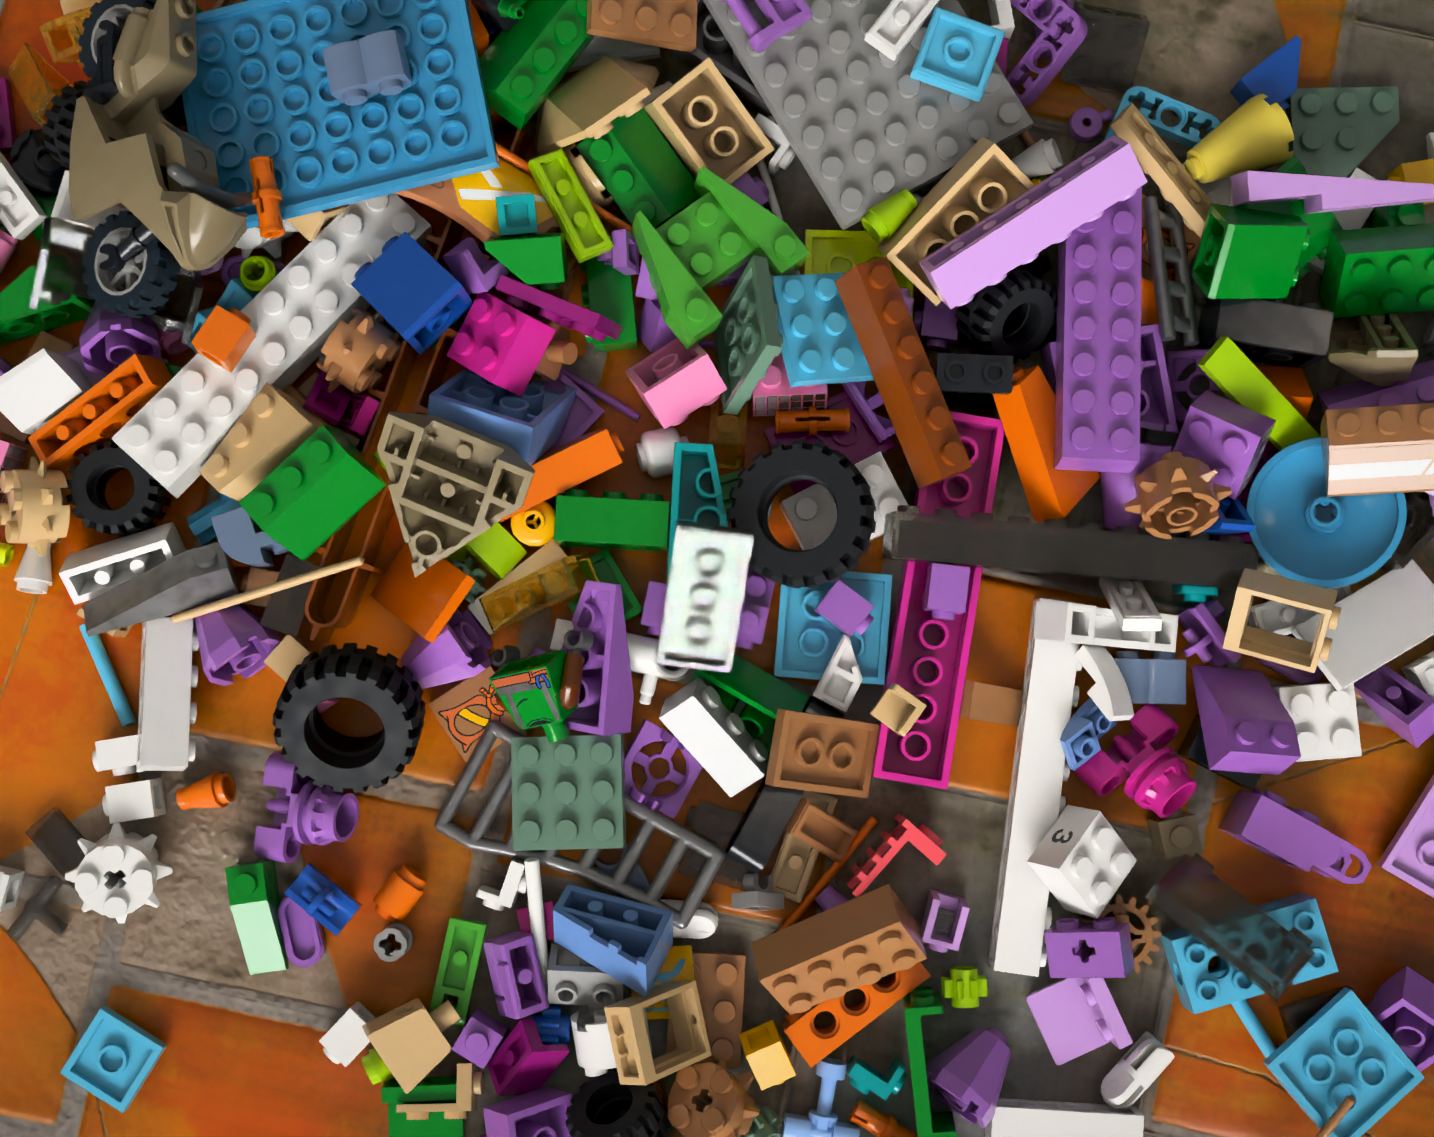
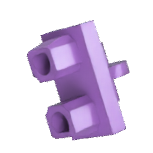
M1213 599L1206 603L1201 602L1178 614V620L1185 628L1182 634L1189 642L1181 650L1186 657L1197 653L1203 663L1209 661L1212 667H1222L1228 663L1232 664L1242 657L1238 652L1223 649L1227 630L1223 631L1216 622L1225 615L1224 609L1218 600Z

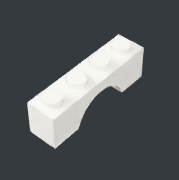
M1036 601L1033 639L1176 652L1179 615L1159 613L1162 617L1161 631H1122L1111 609L1067 602Z

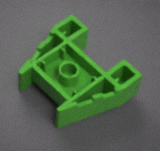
M704 166L699 169L693 186L701 198L657 229L639 211L635 215L631 229L639 253L643 256L651 286L655 290L661 305L660 310L664 321L687 350L714 332L723 317L706 295V291L751 260L753 255L766 257L770 274L782 276L792 275L801 269L810 254L786 222Z

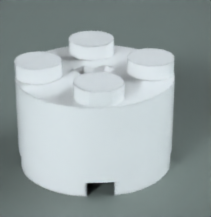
M588 1006V1014L580 1017V1011L578 1010L570 1018L577 1062L580 1067L584 1068L585 1075L589 1077L605 1074L608 1069L616 1068L604 1011L606 1006ZM642 1008L650 1049L652 1052L646 1008Z

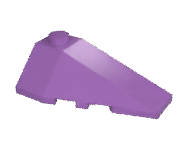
M586 580L572 618V624L574 626L573 630L579 632L578 642L580 640V632L582 630H589L594 635V643L589 650L582 651L581 653L585 660L579 706L564 721L568 729L602 736L631 732L634 693L621 584ZM563 644L562 649H565L566 654L570 653L571 649Z

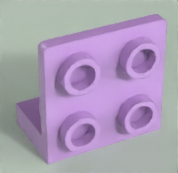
M1063 978L1025 997L1056 1065H1062L1109 1042H1112L1118 1049L1133 1044L1104 978Z

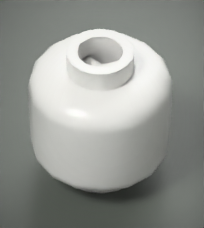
M672 426L666 429L660 428L644 432L641 435L640 443L635 444L641 471H647L653 478L672 475L675 442L689 443L687 436L680 437L678 431Z

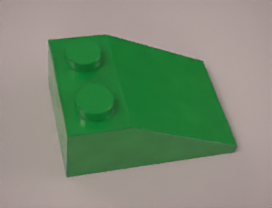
M52 255L41 259L40 264L28 267L0 293V346L38 335L41 330L48 332L87 320L95 300L88 296L86 291L88 285L83 283L82 274L85 273V269L65 256Z

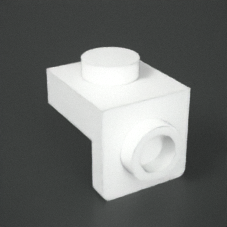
M758 113L754 121L774 147L773 152L775 154L769 162L768 172L775 176L780 167L784 170L788 168L796 153L774 117L768 116L766 118Z
M516 858L511 860L501 891L485 885L478 888L476 897L484 899L482 903L484 906L498 911H504L505 907L511 909L516 903L518 894L526 893L524 860Z

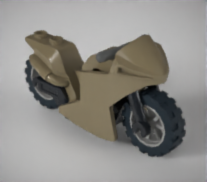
M102 0L100 3L96 2L91 7L90 11L92 13L89 18H85L82 25L85 28L83 35L79 36V45L82 46V51L79 52V59L85 65L83 68L84 73L92 79L84 89L82 96L76 99L69 166V195L74 219L85 221L120 202L129 210L119 211V215H109L105 218L106 222L104 224L99 223L94 229L96 234L93 239L89 238L86 244V248H88L87 256L83 255L82 266L85 267V273L82 274L83 283L88 285L86 290L88 296L96 300L95 304L98 307L127 317L143 318V314H154L157 311V306H163L169 300L167 295L170 291L173 292L177 285V282L174 280L176 274H180L181 266L187 271H201L215 265L237 244L247 230L246 219L248 214L242 211H230L229 209L248 207L253 204L252 195L248 191L229 193L219 189L214 151L194 135L176 128L160 113L173 105L176 98L193 81L197 74L196 0ZM125 281H126V290H124L123 287H122V285L124 284Z

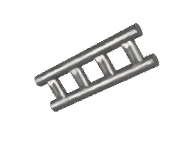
M1145 197L1142 199L1161 341L1176 339L1175 331L1183 332L1185 346L1199 344L1182 216L1172 203L1165 206L1166 212L1158 211L1157 197ZM1161 227L1168 228L1171 247L1163 245ZM1166 261L1173 263L1175 281L1168 280ZM1170 296L1178 297L1180 316L1173 315Z

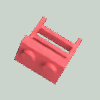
M898 813L894 819L899 824L890 834L885 830L879 834L884 841L876 850L870 846L866 849L865 852L869 858L861 867L856 863L853 864L850 869L855 875L846 885L853 890L851 893L855 897H859L907 841L937 866L947 855L939 848L944 841L927 826L921 824L917 828Z

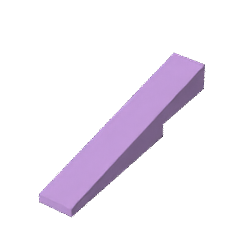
M1250 170L1231 176L1233 206L1303 199L1304 214L1434 201V184Z

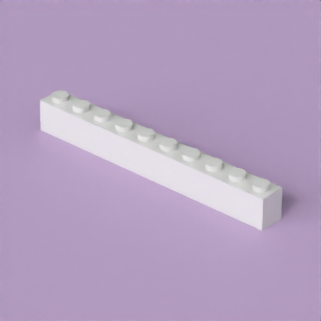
M1045 598L1033 600L1022 687L1024 691L1019 725L1017 727L988 965L994 971L1039 977L1040 967H1045L1047 960L1046 945L1043 944L1044 929L1048 930L1051 926L1052 909L1047 907L1048 896L1051 891L1027 861L1066 806L1065 796H1061L1062 782L1067 781L1069 778L1070 768L1065 759L1060 737L1071 718V709L1076 708L1078 704L1079 686L1074 685L1076 671H1081L1082 669L1081 663L1074 656L1079 650L1080 644L1033 639L1036 601L1067 602Z

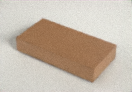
M965 680L959 717L1018 727L1024 690Z
M801 798L784 829L785 832L838 863H841L858 833L854 828L804 798Z

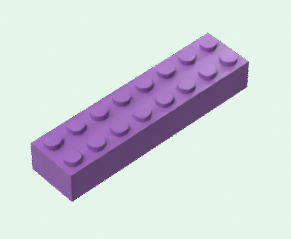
M1142 186L1137 189V192L1132 197L1124 201H1117L1105 209L1104 214L1100 218L1092 222H1085L1074 229L1066 240L1058 243L1054 469L1131 473L1140 461Z

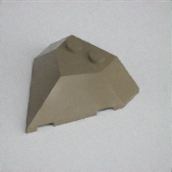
M390 411L377 446L380 460L385 463L390 480L388 488L404 542H408L413 559L411 566L415 577L490 529L507 515H511L520 509L524 504L535 474V470L509 445L434 415Z

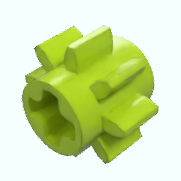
M952 966L949 968L950 977H941L942 995H944V998H951L952 1007L975 1008L979 1006V997H988L987 978L984 975H978V967Z

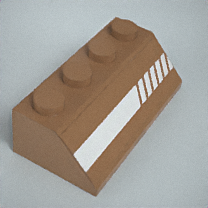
M1434 403L1325 410L1320 424L1327 497L1434 491Z

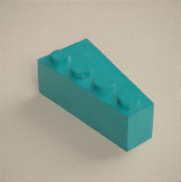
M679 442L674 444L666 596L742 599L713 444Z

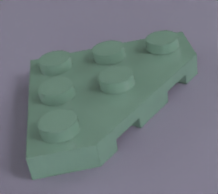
M1398 86L1297 88L1287 100L1290 106L1286 109V115L1294 134V141L1288 143L1289 152L1294 150L1293 156L1295 155L1300 160L1308 175L1347 177L1400 122Z

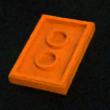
M407 542L370 595L420 636L433 643L476 580L446 558H442L425 572L415 577L411 566L413 559Z

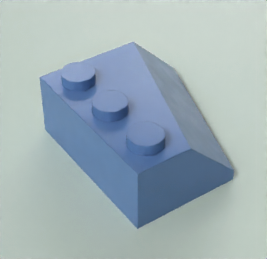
M461 370L429 395L427 415L442 417L505 443L531 466L558 441L576 398L578 388L565 386L564 392L545 390V383L531 381L523 395L519 396L489 382L473 371Z

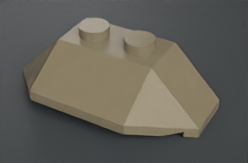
M1396 313L1338 317L1332 321L1327 354L1330 362L1376 386H1391L1397 381H1407L1417 360L1418 348Z

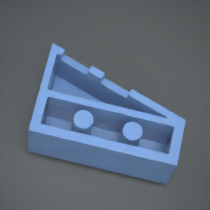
M567 884L553 908L555 943L647 998L673 945V911Z

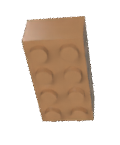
M889 884L751 942L759 981L790 1016L806 1012L812 1006L829 999L840 998L846 992L863 985L876 983L882 977L899 970H907L916 963L927 959L917 922Z

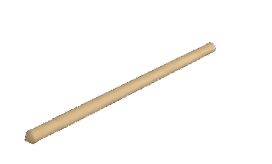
M358 556L174 614L170 621L176 624L361 566L365 558Z

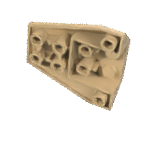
M610 56L598 57L555 87L541 104L532 146L533 151L536 155L541 156L585 138H600L614 128L612 120L624 115L627 118L645 106L642 99L651 94L660 74L654 66Z

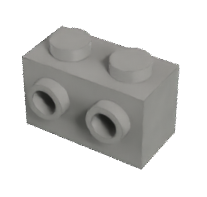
M551 944L547 969L548 1004L609 1006L624 1000L625 985L559 944Z

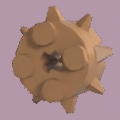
M362 307L354 308L352 314L356 317L349 324L341 320L327 338L320 351L326 355L325 361L320 360L316 366L327 374L325 380L330 381L328 393H331L340 384L354 394H358L365 389L367 391L369 389L375 390L383 378V374L380 371L387 361L393 362L397 358L402 345L398 340L399 335L387 326L388 322L378 312L373 316Z
M1178 451L1168 452L1161 456L1160 461L1149 466L1142 473L1134 477L1137 497L1124 504L1125 511L1141 514L1143 520L1138 526L1140 528L1145 526L1146 531L1154 537L1172 539L1171 533H1181L1188 530L1190 536H1194L1210 528L1218 520L1219 514L1217 510L1220 505L1219 501L1231 495L1232 490L1231 487L1214 484L1213 478L1219 471L1217 469L1210 471L1209 465L1202 460L1183 457V454Z
M721 1060L716 1061L715 1064L711 1062L698 1063L678 1071L669 1096L665 1100V1104L668 1105L667 1118L674 1127L669 1137H740L741 1134L745 1136L749 1132L754 1117L759 1115V1109L754 1107L753 1097L748 1092V1088L754 1079L752 1072L749 1071L734 1076L726 1070V1061L723 1062Z

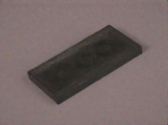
M676 521L656 664L731 673L754 540V530Z

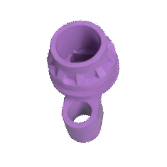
M275 751L267 759L263 778V785L278 787L276 800L270 799L266 805L269 811H274L273 826L258 825L256 827L254 841L256 856L267 860L293 863L299 856L302 844L325 846L333 841H347L353 835L359 819V802L357 797L353 793L333 791V787L324 784L321 788L312 784L313 779L311 780L307 775L302 778L294 771L296 765L293 762L286 763L280 754L281 752Z

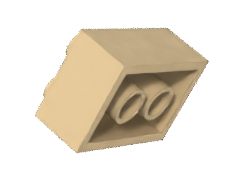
M709 57L644 107L695 179L699 169L704 166L727 183L732 184L774 150L772 144Z

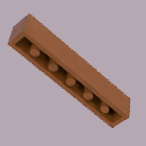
M887 257L854 266L837 279L835 284L918 488L921 489L949 479L971 468L972 465Z

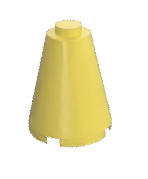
M1258 94L1250 98L1187 152V160L1185 161L1187 172L1194 180L1205 184L1229 178L1232 175L1247 170L1257 171L1287 162L1294 154V150L1289 152L1288 144L1294 141V134L1289 119L1279 104L1275 102L1269 105L1263 100L1268 97L1265 94Z

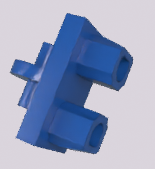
M311 863L307 864L299 877L284 893L304 909L308 915L314 917L336 936L362 906L361 903Z

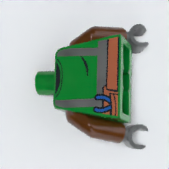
M570 630L565 634L564 643L566 647L571 649L568 654H566L565 649L520 659L518 647L505 645L503 650L496 649L492 652L491 662L495 666H499V669L489 678L496 691V702L512 716L519 728L524 730L542 726L549 742L562 740L569 735V730L564 720L579 706L585 660L581 653L582 651L589 650L594 643V635L589 630H582L580 632L579 642L578 631Z

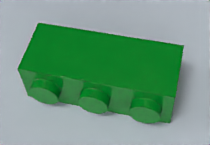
M597 256L579 263L580 271H586L587 285H581L583 307L590 306L591 311L623 327L618 341L606 336L604 342H600L585 335L586 342H593L595 352L638 349L632 275L625 276L614 269L613 265H605L604 261H598Z

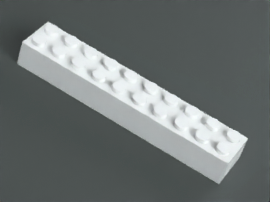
M395 193L349 204L343 213L338 215L240 311L250 318L249 324L256 337L232 373L197 353L111 439L177 499L201 475L199 473L200 469L266 382L283 391L288 384H292L322 354L320 351L324 343L341 320L349 324L356 317L352 314L354 308L362 307L366 310L370 306L351 285L355 280L354 276L358 269L367 262L373 263L382 254V248L385 243L394 236L400 237L404 232L408 233L426 250L429 246L426 236H433L431 224Z

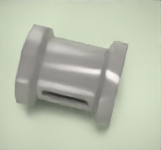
M392 923L376 935L373 942L374 951L381 960L394 962L411 949L414 942L413 933L405 924ZM393 934L395 935V941L401 943L395 950L392 949V943L386 941Z

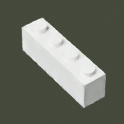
M161 617L142 623L136 770L184 771L188 767V761L193 762L195 759V739H189L190 724H195L197 717L196 702H190L191 688H196L198 682V666L192 665V651H198L199 647L197 630L193 629V618L176 624L170 621L171 617Z
M999 1098L994 1117L985 1128V1137H1143L1144 1115L1135 1106L1117 1110L1106 1104Z

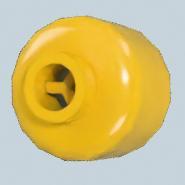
M543 501L511 517L510 526L513 535L520 542L530 547H541L548 544L554 539L556 510L548 502ZM535 515L533 520H528L530 516ZM539 517L541 519L540 526H538L537 520L539 519ZM527 524H533L536 529L529 528Z

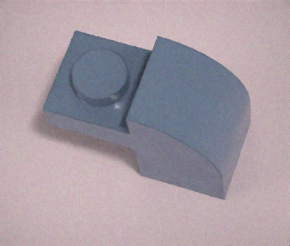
M243 507L211 517L221 548L236 561L254 567L275 566L271 551L275 555L289 552V550L264 533Z

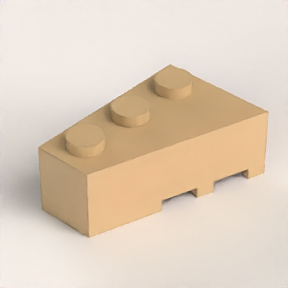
M266 382L200 469L199 473L219 493L240 502L324 424L309 410L303 408V405L296 398Z

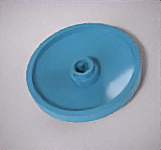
M1321 437L1294 443L1274 455L1257 474L1249 492L1246 510L1256 525L1253 531L1249 532L1251 541L1264 562L1284 578L1323 588H1338L1357 583L1381 568L1397 549L1405 530L1407 517L1404 493L1327 497Z

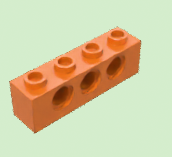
M135 353L28 437V440L40 462L42 460L45 461L47 469L69 471L71 465H79L80 461L77 457L82 452L86 454L91 453L90 446L98 444L104 447L105 441H113L111 438L173 377L163 359Z
M918 962L907 970L894 972L888 982H876L858 987L857 989L864 992V996L857 1005L846 1004L843 995L840 998L829 999L812 1006L811 1009L803 1013H796L790 1016L787 1012L784 1016L787 1020L782 1023L783 1030L808 1065L813 1067L931 977L924 965ZM822 1011H828L834 1015V1021L829 1027L820 1028L814 1024L815 1016Z

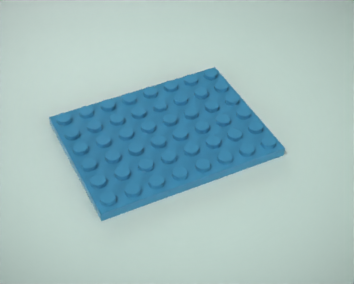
M248 0L196 14L197 74L181 95L188 133L194 135L211 148L216 155L219 189L229 193L254 192L248 161L258 156L273 158L277 189L282 192L283 199L280 203L282 220L500 167L467 0ZM395 30L404 40L412 84L404 87L403 91L396 95L386 96L376 93L368 97L367 101L360 105L351 106L340 103L331 94L322 50L340 42L359 40L376 32ZM252 204L248 207L229 209L230 211H242L248 214L246 219L247 229L259 226L256 205Z

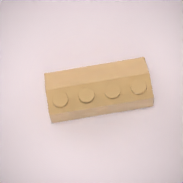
M982 136L918 203L917 207L913 209L890 239H884L877 248L937 306L941 300L919 262L1032 189L1035 185L994 142Z

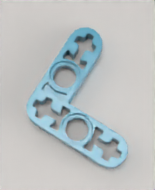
M1142 86L1131 87L1126 91L1110 123L1111 125L1120 112L1132 104L1131 102L1136 97L1141 99L1140 113L1158 135L1190 148L1202 140L1199 138L1200 131L1197 130L1201 125L1207 127L1206 133L1209 134L1221 124L1215 116ZM1156 104L1159 107L1152 115V119H1150L1148 115L1151 113V108ZM1164 110L1174 111L1179 118L1178 125L1175 127L1164 125L1160 117L1161 112ZM1189 118L1192 121L1189 123V128L1184 133L1181 131V129L1185 126ZM1110 125L1103 142L1114 135V130Z

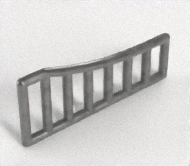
M497 720L490 721L435 820V829L470 850L521 860L529 857H538L542 865L578 876L627 900L673 911V926L679 929L687 928L725 858V851L661 813L650 809L647 805L637 802L626 793V811L641 819L642 823L614 875L593 867L602 849H585L580 860L577 861L559 855L560 850L513 851L512 832L506 842L484 838L512 787L511 757L471 831L468 832L452 822L495 740L499 738L511 745V737H526ZM656 828L675 840L647 892L627 883V880ZM689 847L707 857V860L678 911L661 901L660 898Z

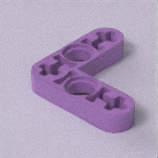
M1010 0L1014 7L1043 30L1006 78L1024 108L1036 101L1087 35V22L1062 0H1051L1053 4L1052 10L1044 18H1038L1037 12L1039 6L1047 0ZM1067 24L1074 28L1071 34L1066 33L1064 30ZM1054 39L1062 45L1060 49L1051 43ZM1051 50L1052 60L1050 64L1044 68H1038L1037 60L1040 54ZM1029 70L1038 75L1036 79L1032 78L1028 74ZM1019 84H1022L1026 89L1022 95L1017 90Z

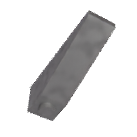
M219 542L186 550L84 603L85 626L88 637L187 611L239 594L235 571L229 556L221 548Z

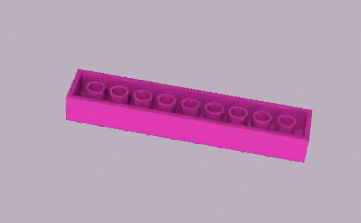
M950 411V414L972 467L949 479L921 489L916 484L912 507L914 518L910 520L885 673V685H883L882 691L883 695L890 683H896L927 706L905 737L898 735L878 720L877 724H880L871 774L872 777L941 789H948L1005 432L1000 419ZM931 563L970 567L966 611L964 614H955L954 620L932 618V611L923 610L927 568Z

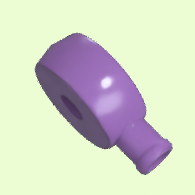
M1082 107L1070 116L1068 122L1069 132L1077 141H1091L1100 134L1102 123L1113 119V113L1110 109L1099 113L1091 107Z

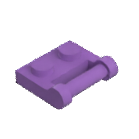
M720 0L721 2L726 1L751 38L749 44L755 53L764 51L774 41L810 21L812 17V12L804 0H754L770 23L769 26L762 29L743 0Z

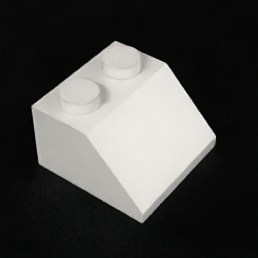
M43 348L0 376V411L22 433L32 435L92 388V385L77 361Z

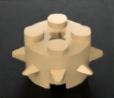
M36 457L30 458L28 469L3 470L0 475V487L4 493V503H0V525H5L6 542L13 544L29 543L30 547L36 548L40 557L45 556L48 543H60V538H66L69 528L70 505H64L60 489L68 488L65 475L61 470H47L45 461L42 460L39 465Z

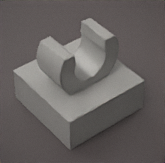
M744 874L743 887L746 892L732 893L733 909L749 911L784 909V894L771 892L773 889L772 875Z

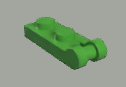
M456 916L450 917L429 1013L445 1002L446 994L459 997L457 1006H452L461 1019L454 1023V1025L466 1026L488 923Z

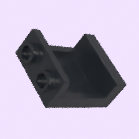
M937 353L930 363L947 406L997 408L992 394L1008 395L1012 392L1013 356Z

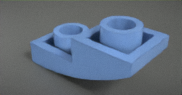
M1091 698L1071 717L1060 737L1068 766L1074 771L1101 750L1098 739L1117 725L1116 721H1109Z

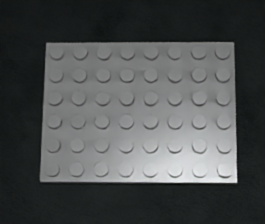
M703 0L842 231L861 221L868 214L867 209L901 191L903 188L913 193L946 175L982 136L999 146L1029 130L1034 123L996 62H994L980 102L910 77L933 12L896 60L893 61L864 40L866 33L892 0H804L812 12L811 20L777 39L767 49L759 53H755L749 44L751 38L726 1ZM743 0L762 29L770 25L754 0ZM941 0L937 5L939 8L967 17L957 0Z

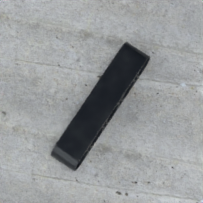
M812 695L802 711L844 718L843 713ZM766 775L725 850L726 856L757 874L766 865L805 790L766 785Z

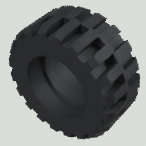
M792 440V445L784 446L782 443L771 446L772 451L765 455L759 452L752 458L755 463L748 470L743 467L737 477L741 480L737 488L731 487L729 498L732 499L731 508H727V520L731 522L732 527L729 530L732 542L739 549L737 551L743 561L747 562L761 576L791 588L822 587L824 583H834L842 579V574L848 570L852 571L859 564L858 559L861 555L867 553L871 545L869 542L871 534L875 533L876 521L874 520V511H876V507L866 479L845 455L819 442L807 444L804 440ZM800 480L813 481L824 486L831 493L837 507V521L830 536L819 546L804 551L792 550L782 546L773 537L768 526V511L774 497L785 486Z
M344 643L342 649H337V646L333 644L323 647L320 655L318 652H312L304 658L302 664L296 665L276 703L277 707L273 714L272 724L276 728L273 733L275 742L279 747L283 746L280 754L286 763L293 762L296 765L294 771L302 778L306 775L313 779L312 784L321 788L325 784L332 786L333 791L344 793L346 788H353L354 793L366 792L369 785H372L374 788L382 787L388 783L389 777L395 779L404 772L405 765L410 764L415 755L426 711L425 702L421 699L423 692L420 684L416 681L411 683L413 673L405 665L400 668L397 665L398 658L390 653L383 656L377 653V647L367 645L366 649L357 648V643ZM339 697L361 701L378 714L384 729L368 737L358 738L342 735L331 729L323 721L318 712L317 705L325 700Z

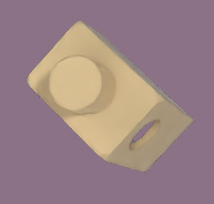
M417 998L367 1022L362 1028L375 1050L407 1094L450 1053L452 1047L442 1032L461 1018L449 1000L428 1013L420 999Z

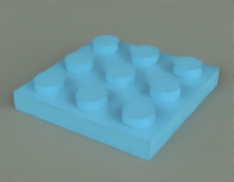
M846 272L773 276L774 284L772 291L774 303L778 305V330L783 336L781 352L790 387L874 380L835 284V281Z
M846 571L842 574L843 578L840 580L875 606L869 613L874 619L863 634L859 635L855 631L849 637L863 678L861 683L885 685L893 575ZM827 582L822 584V587L812 589L809 587L791 588L781 584L774 676L821 679L844 634L814 611L834 583Z
M1346 987L1263 1061L1265 1066L1319 1130H1321L1346 1096H1354V1105L1345 1114L1329 1137H1361L1425 1078L1355 993Z

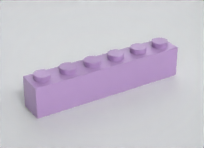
M1113 135L919 263L941 301L950 309L955 306H963L970 302L975 294L986 286L1001 282L1009 271L1019 265L1035 260L1043 249L1051 244L1066 240L1072 234V231L1080 225L1100 218L1104 214V210L1117 201H1124L1132 197L1139 187L1147 183V179L1130 143Z

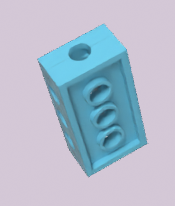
M1303 893L1293 894L1162 933L1161 936L1181 1005L1193 1014L1339 972L1317 900ZM1287 935V943L1280 949V941ZM1252 945L1251 955L1244 960L1246 948ZM1217 956L1215 967L1208 970L1209 960Z

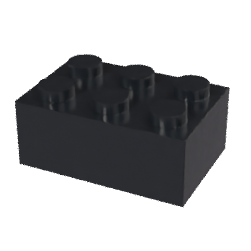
M1214 299L1201 309L1198 327L1199 344L1195 346V349H1211L1221 336H1228L1237 347L1243 349V353L1252 362L1304 369L1327 356L1334 312L1321 310V306L1314 303H1300L1298 306L1284 304V299Z

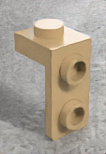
M474 1063L457 1064L456 1103L397 1104L396 1113L406 1112V1120L429 1119V1112H444V1119H466L467 1111L477 1110V1094H482L484 1087L483 1071H478V1066Z

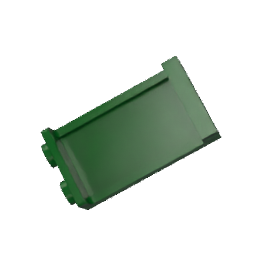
M916 987L910 994L903 997L917 1135L918 1137H957L953 1111L934 1113L930 1111L921 1017L923 1015L943 1013L941 995L939 991L932 992V987Z

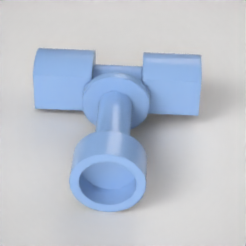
M825 1057L817 1063L815 1074L822 1077L817 1109H810L808 1116L785 1112L781 1137L860 1136L858 1125L839 1122L838 1115L831 1112L837 1080L845 1079L846 1062Z

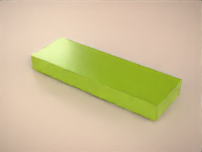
M563 148L529 160L527 165L561 231L564 232L565 239L578 263L611 251L614 244Z

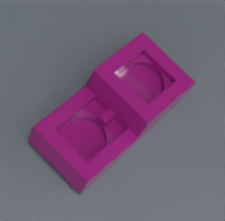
M320 370L304 402L303 408L337 426L351 398L352 391L340 384L335 390L328 393L330 381L325 380L327 374Z

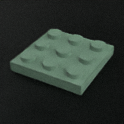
M753 255L720 312L723 317L717 329L713 332L718 373L727 387V390L721 393L723 413L738 415L745 402L751 399L753 390L760 379H764L767 369L775 356H778L782 350L783 336L779 333L777 323L778 305L774 303L772 291L774 279L773 275L769 272L768 259L766 257Z
M624 734L606 736L573 735L566 736L556 742H549L547 736L511 737L513 851L626 848Z

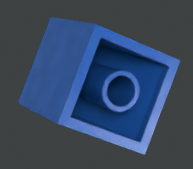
M406 232L400 237L394 236L388 240L382 248V254L373 263L367 262L361 266L355 273V280L351 283L356 291L420 355L473 304L464 287Z

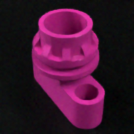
M1146 704L1129 720L1134 729L1124 737L1121 735L1115 736L1112 740L1114 746L1107 752L1101 749L1077 768L1075 773L1098 797L1108 795L1128 778L1124 786V793L1130 799H1134L1141 808L1153 810L1160 818H1165L1179 810L1190 799L1197 784L1189 777L1187 765L1178 757L1177 752L1171 747L1163 748L1175 737L1179 730V725L1157 704Z

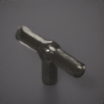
M50 876L37 894L26 901L24 910L7 930V935L11 939L19 940L35 919L56 935H61L68 928L66 921L46 907L63 885L59 877Z

